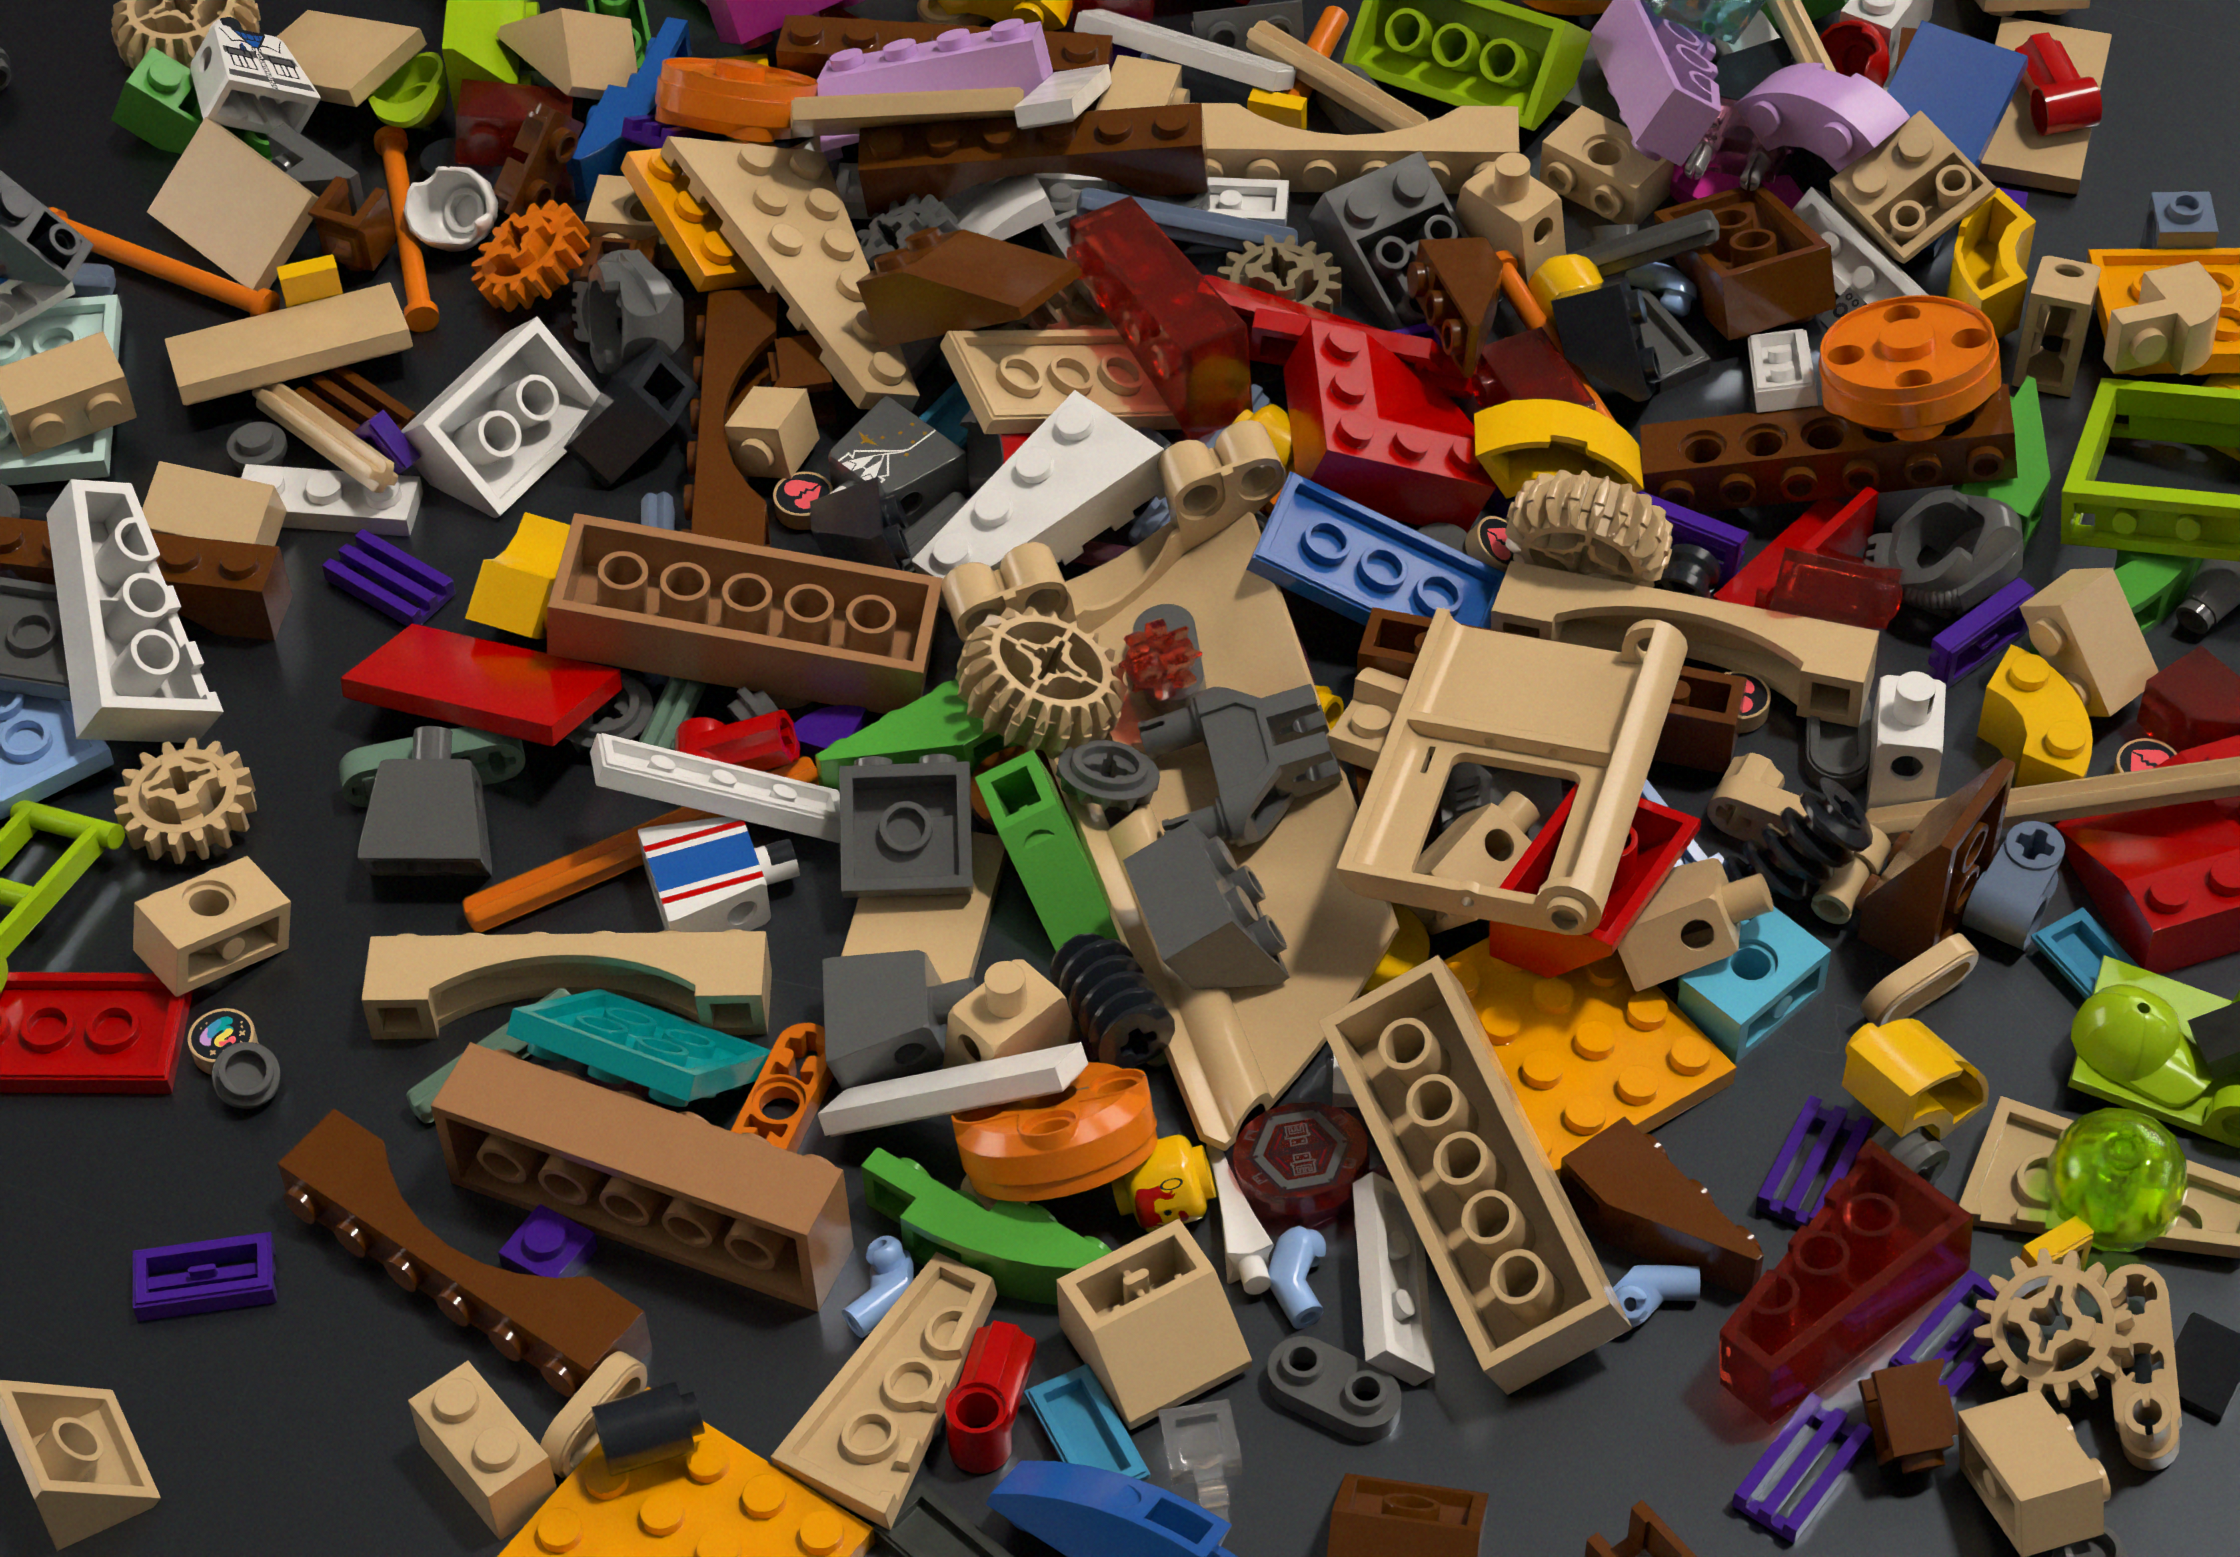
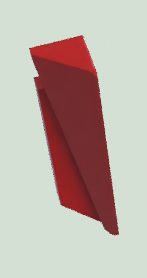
M1205 275L1203 277L1197 297L1194 330L1250 340L1247 360L1285 366L1309 321L1316 320L1366 332L1446 395L1469 400L1472 398L1476 369L1472 378H1463L1451 356L1446 355L1443 348L1433 339L1379 329L1213 275Z

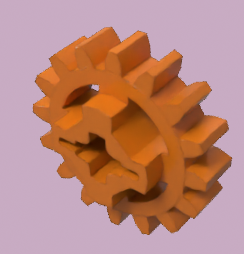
M549 200L542 210L536 203L530 204L526 215L519 217L514 212L510 215V218L501 224V227H495L492 230L495 236L492 242L479 246L478 249L484 257L472 262L471 267L476 274L471 280L495 309L502 305L507 312H512L519 302L525 309H529L534 303L535 297L542 295L546 300L549 299L560 285H566L570 281L566 275L570 269L582 266L583 262L578 257V254L590 248V244L585 239L590 232L567 203L558 206L554 200Z

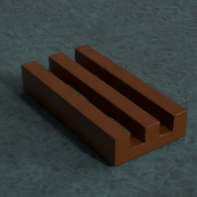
M346 366L328 370L329 375L327 377L318 373L310 379L311 389L307 390L300 386L294 391L350 432H353L360 425L323 401L326 397L348 411L349 416L360 424H363L383 409L400 430L416 417L415 412Z

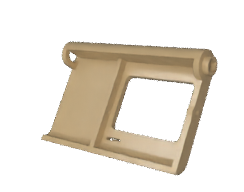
M1437 607L1336 866L1338 878L1345 887L1354 893L1371 899L1564 935H1582L1592 932L1599 926L1687 654L1688 647L1685 637L1680 630L1669 623L1645 619L1634 623L1627 630L1622 644V652L1467 627L1456 622L1451 616L1449 609ZM1644 638H1651L1645 654L1640 650L1637 642ZM1469 762L1567 779L1579 784L1548 879L1540 886L1537 895L1480 885L1469 880L1457 881L1413 873L1451 769L1457 763Z

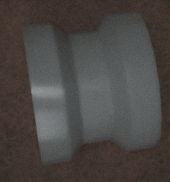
M1885 1124L1870 1139L1863 1151L1861 1160L1862 1164L1871 1173L1876 1175L1883 1174L1889 1179L1890 1191L1899 1200L1907 1202L1922 1195L1941 1177L1948 1166L1950 1152L1941 1143L1926 1140L1922 1136L1921 1126L1900 1137Z

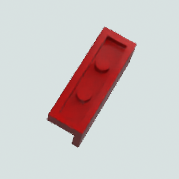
M1867 486L1846 506L1832 498L1818 500L1715 593L1713 599L1792 614L1866 545L1867 539L1873 533L1879 492Z

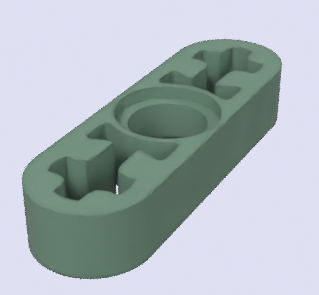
M466 726L450 729L453 732L451 759H460V757L468 756V759L465 760L473 763L481 777L482 785L511 779L524 768L525 754L522 739ZM413 737L364 746L348 752L339 763L340 781L345 800L352 805L368 808L380 762L385 759H412Z

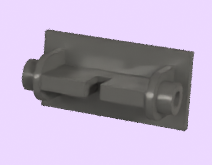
M1302 0L1193 12L1194 21L1190 22L1191 36L1253 55L1257 54L1250 51L1246 46L1247 33L1258 21H1267L1305 44Z

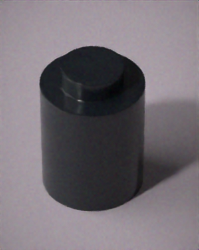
M676 1382L591 1406L598 1437L611 1477L695 1452L692 1437L705 1433L694 1392L680 1395Z

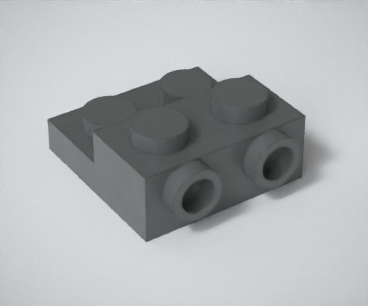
M931 754L920 757L918 763L893 764V761L889 758L869 756L856 759L854 766H839L841 891L843 898L973 894L972 802L969 762H957V758L952 755Z

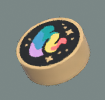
M229 1008L216 1009L202 1015L194 1022L188 1034V1045L195 1064L199 1069L211 1075L215 1060L227 1047L240 1042L259 1044L251 1019L243 1012Z

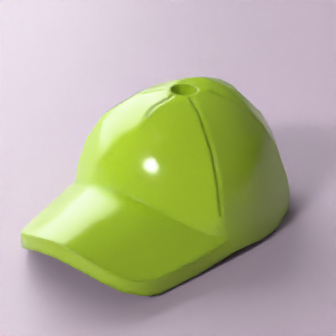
M434 52L417 54L368 97V101L378 119L391 126L409 129H422L432 124L445 109L448 99L447 74L443 60L438 53Z
M2125 984L2104 987L2084 1002L2072 1021L2071 1040L2075 1050L2093 1069L2103 1076L2165 1107H2182L2192 1102L2208 1088L2213 1080L2200 1050L2181 1032L2179 1018L2174 1008L2167 1001L2150 991L2138 986Z

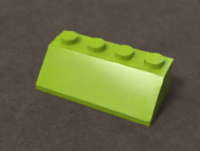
M447 0L442 52L458 133L520 131L526 117V108L535 107V83L533 74H529V71L537 70L496 36L502 25L539 15V3L535 2V0Z
M1363 0L1342 63L1360 67L1372 79L1458 107L1518 106L1519 127L1535 131L1575 86L1592 33L1567 21L1500 0Z

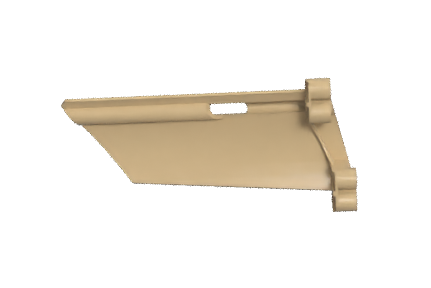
M1239 421L1230 425L1218 436L1215 447L1210 449L1198 440L1180 441L1168 447L1157 461V470L1163 481L1171 521L1144 541L1088 573L1065 582L1050 547L1043 543L1030 542L1010 550L1002 559L1000 569L993 571L989 565L981 562H969L952 569L941 583L943 598L958 636L964 643L967 637L973 634L975 627L984 623L989 614L1001 616L1007 607L1016 610L1021 615L1029 606L1033 607L1041 616H1048L1054 610L1061 621L1070 624L1078 620V629L1084 633H1099L1098 645L1115 650L1113 662L1125 668L1123 682L1128 687L1125 694L1126 701L1120 711L1122 713L1115 729L1110 731L1104 740L1129 745L1146 756L1148 755L1140 737L1138 722L1142 720L1147 721L1165 714L1154 710L1146 702L1135 648L1133 626L1142 612L1156 605H1178L1185 608L1193 616L1206 680V689L1225 687L1263 698L1311 684L1318 706L1321 705L1280 586L1246 570L1261 536L1254 514L1282 489L1287 478L1285 468L1265 426L1257 421ZM1200 742L1153 760L1159 770L1160 780L1158 790L1153 793L1150 804L1138 805L1131 813L1112 827H1109L1100 805L1094 803L1079 804L1077 795L1067 794L1061 790V779L1056 776V771L1062 752L1054 760L1047 756L1089 864L1109 909L1119 939L1131 950L1134 959L1142 967L1144 975L1152 983L1154 991L1164 1002V1007L1174 1018L1175 1033L1170 1044L1164 1049V1052L1199 1140L1226 1151L1236 1142L1238 1131L1249 1112L1258 1104H1263L1267 1112L1298 1078L1325 1044L1327 1039L1318 1020L1356 1000L1400 929L1391 902L1358 895L1345 887L1338 878L1336 866L1358 812L1340 759H1337L1343 778L1342 781L1295 799L1276 826L1260 841L1241 848L1237 844L1231 846L1229 840L1224 842L1233 856L1237 868L1239 869L1247 865L1256 875L1265 892L1266 899L1259 902V906L1263 915L1267 914L1272 918L1285 939L1287 949L1282 951L1280 955L1290 978L1275 985L1193 990L1163 962L1123 860L1165 835L1162 820H1170L1216 804L1215 797L1220 796L1208 747L1205 746L1204 742Z

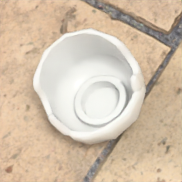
M438 166L430 178L424 182H414L411 184L407 192L403 213L410 232L425 244L448 252H460L476 246L493 230L494 222L497 219L498 201L490 182L473 169L468 167L451 166L448 168L446 166Z

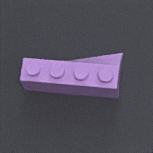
M1613 0L1591 30L1590 44L1597 57L1595 63L1606 77L1609 84L1607 89L1615 97L1619 106V116L1627 124L1633 137L1631 140L1632 145L1651 160L1659 161L1663 157L1682 166L1721 113L1719 85L1713 81L1718 75L1717 66L1711 63V60L1716 55L1715 46L1710 43L1714 38V29L1658 0Z
M1008 19L994 24L990 31L970 34L968 29H954L940 34L936 41L916 44L915 39L907 38L885 45L882 51L863 54L861 49L852 48L837 52L829 58L830 60L826 62L817 78L818 96L1020 87V89L1024 90L1025 98L1054 72L1041 21L1024 24L1022 19ZM859 134L820 136L821 152L824 153L827 162L844 158L841 147L859 142Z

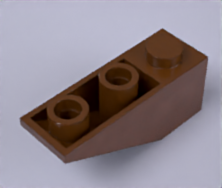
M1486 237L1421 239L1418 242L1416 262H1411L1407 271L1409 294L1418 301L1424 311L1427 324L1435 329L1442 341L1445 354L1451 356L1463 378H1472L1496 316L1503 263Z
M1625 1116L1561 1158L1559 1181L1576 1216L1603 1243L1661 1265L1699 1266L1701 1280L1748 1298L1758 1293L1764 1254L1754 1235L1741 1225L1735 1226L1715 1206L1708 1190L1699 1181L1688 1179L1669 1160L1661 1143L1650 1134H1642Z

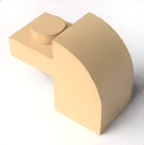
M2199 261L2144 272L2138 305L2111 310L2103 360L2114 373L2169 361L2179 375H2183L2200 368L2208 361L2213 351L2222 303V293L2216 281Z
M1370 667L1363 669L1355 679L1353 699L1328 735L1331 752L1335 754L1337 759L1374 771L1409 680Z

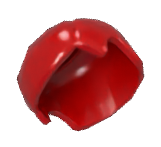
M1854 19L1832 24L1819 38L1836 72L1848 77L1858 73L1883 88L1890 73V55L1886 42L1879 30L1871 24Z

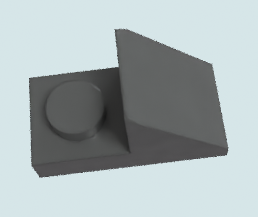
M285 123L267 134L273 158L271 163L316 196L320 197L336 176L346 178L349 189L347 195L351 213L354 217L365 202L359 173Z

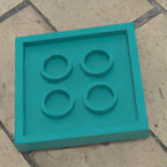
M601 988L514 1008L506 1032L508 1036L529 1043L527 1051L534 1056L556 1062H565L568 1058L589 1065L587 1073L596 1079L614 1084H626L630 1080L649 1087L648 1096L664 1104L680 1107L687 1106L689 1101L702 1097L714 1098L716 1093L729 1089L740 1090L743 1088V1085L755 1082L771 1052L767 1048Z

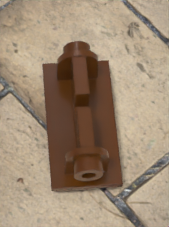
M540 102L537 103L534 112L528 110L527 116L513 144V147L529 154L525 164L508 157L495 186L492 188L498 201V209L509 215L515 212L519 217L526 215L528 207L533 203H536L542 210L549 200L554 199L555 187L567 161L576 152L578 137L584 126V123Z

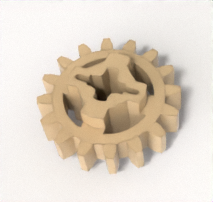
M189 738L184 749L176 751L174 746L167 741L162 743L163 755L157 758L145 752L139 755L142 769L123 770L122 776L126 787L116 788L113 793L118 807L114 809L118 823L123 826L130 846L136 850L146 845L149 858L155 861L165 851H171L175 864H181L186 857V853L196 850L197 855L202 860L208 859V846L217 843L226 849L231 847L232 842L229 832L231 830L246 832L249 829L246 814L256 812L257 810L253 794L256 790L249 767H243L240 754L237 751L224 756L221 743L218 741L212 742L205 750H200L196 738Z
M2047 1248L2039 1249L2037 1257L2038 1266L2029 1269L2019 1257L2016 1256L2010 1259L2015 1276L2008 1282L2004 1278L1992 1274L1988 1280L1997 1295L1996 1300H1977L1976 1304L1979 1315L1991 1321L1990 1324L1974 1329V1335L1978 1344L1995 1346L1982 1357L1989 1372L2007 1367L2001 1383L2010 1394L2025 1383L2028 1385V1392L2039 1389L2044 1397L2047 1391L2055 1392L2062 1408L2070 1407L2071 1390L2081 1387L2091 1400L2099 1397L2094 1379L2101 1374L2107 1379L2117 1382L2121 1375L2118 1367L2112 1360L2113 1355L2132 1356L2133 1353L2131 1341L2118 1334L2119 1331H2125L2135 1326L2132 1312L2124 1309H2114L2126 1299L2123 1287L2120 1283L2102 1288L2107 1276L2104 1265L2097 1262L2090 1266L2086 1272L2081 1271L2079 1255L2074 1250H2069L2064 1257L2062 1265L2053 1264ZM2047 1285L2044 1291L2027 1300L2021 1299L2031 1290ZM2081 1291L2097 1304L2102 1314L2103 1324L2096 1323L2093 1317L2081 1314L2079 1311ZM2062 1310L2069 1331L2057 1330L2053 1340H2048L2047 1344L2040 1324L2051 1326L2056 1316H2060ZM2007 1332L2013 1333L2016 1338L2027 1340L2030 1344L2027 1353L2029 1357L2027 1365L2018 1359L2009 1348ZM2080 1356L2089 1357L2078 1366L2061 1371L2063 1365Z

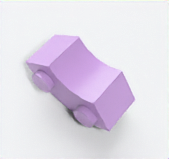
M1815 62L1795 64L1778 70L1733 105L1767 151L1783 145L1803 147L1821 156L1837 173L1878 146L1910 118L1904 108L1889 93L1868 78L1858 73L1848 77L1834 71L1825 70V63Z

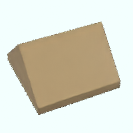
M559 8L502 25L496 34L500 40L567 96L600 100L608 84L627 87L630 75L638 73L631 19Z
M0 1380V1420L57 1551L154 1508L161 1497L113 1390Z

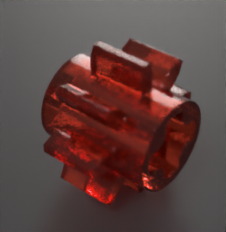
M1159 618L1146 623L1145 632L1136 631L1124 637V641L1130 649L1126 654L1125 660L1118 664L1119 668L1126 670L1129 678L1134 683L1132 687L1134 693L1154 688L1156 699L1163 701L1175 696L1176 687L1183 689L1197 682L1191 670L1195 664V659L1202 656V651L1196 650L1191 640L1187 637L1189 631L1187 626L1167 632L1164 619Z

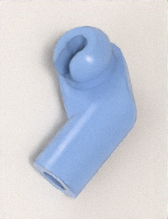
M1653 262L1628 270L1625 273V277L1628 276L1631 286L1642 289L1647 287L1650 291L1664 294L1660 299V303L1672 316L1680 318L1687 316L1691 309V301L1697 300V287L1672 266Z
M1301 1226L1288 1229L1278 1238L1268 1268L1271 1280L1270 1289L1295 1329L1311 1326L1323 1314V1307L1308 1285L1306 1277L1310 1267L1319 1265L1320 1260L1318 1257L1326 1255V1242L1318 1231Z
M882 1236L870 1243L866 1250V1259L872 1265L870 1267V1290L842 1310L846 1323L860 1338H864L873 1331L913 1281L914 1262L908 1250H903L901 1241L896 1237Z
M1633 1266L1613 1287L1631 1326L1635 1327L1646 1321L1663 1301H1699V1266Z

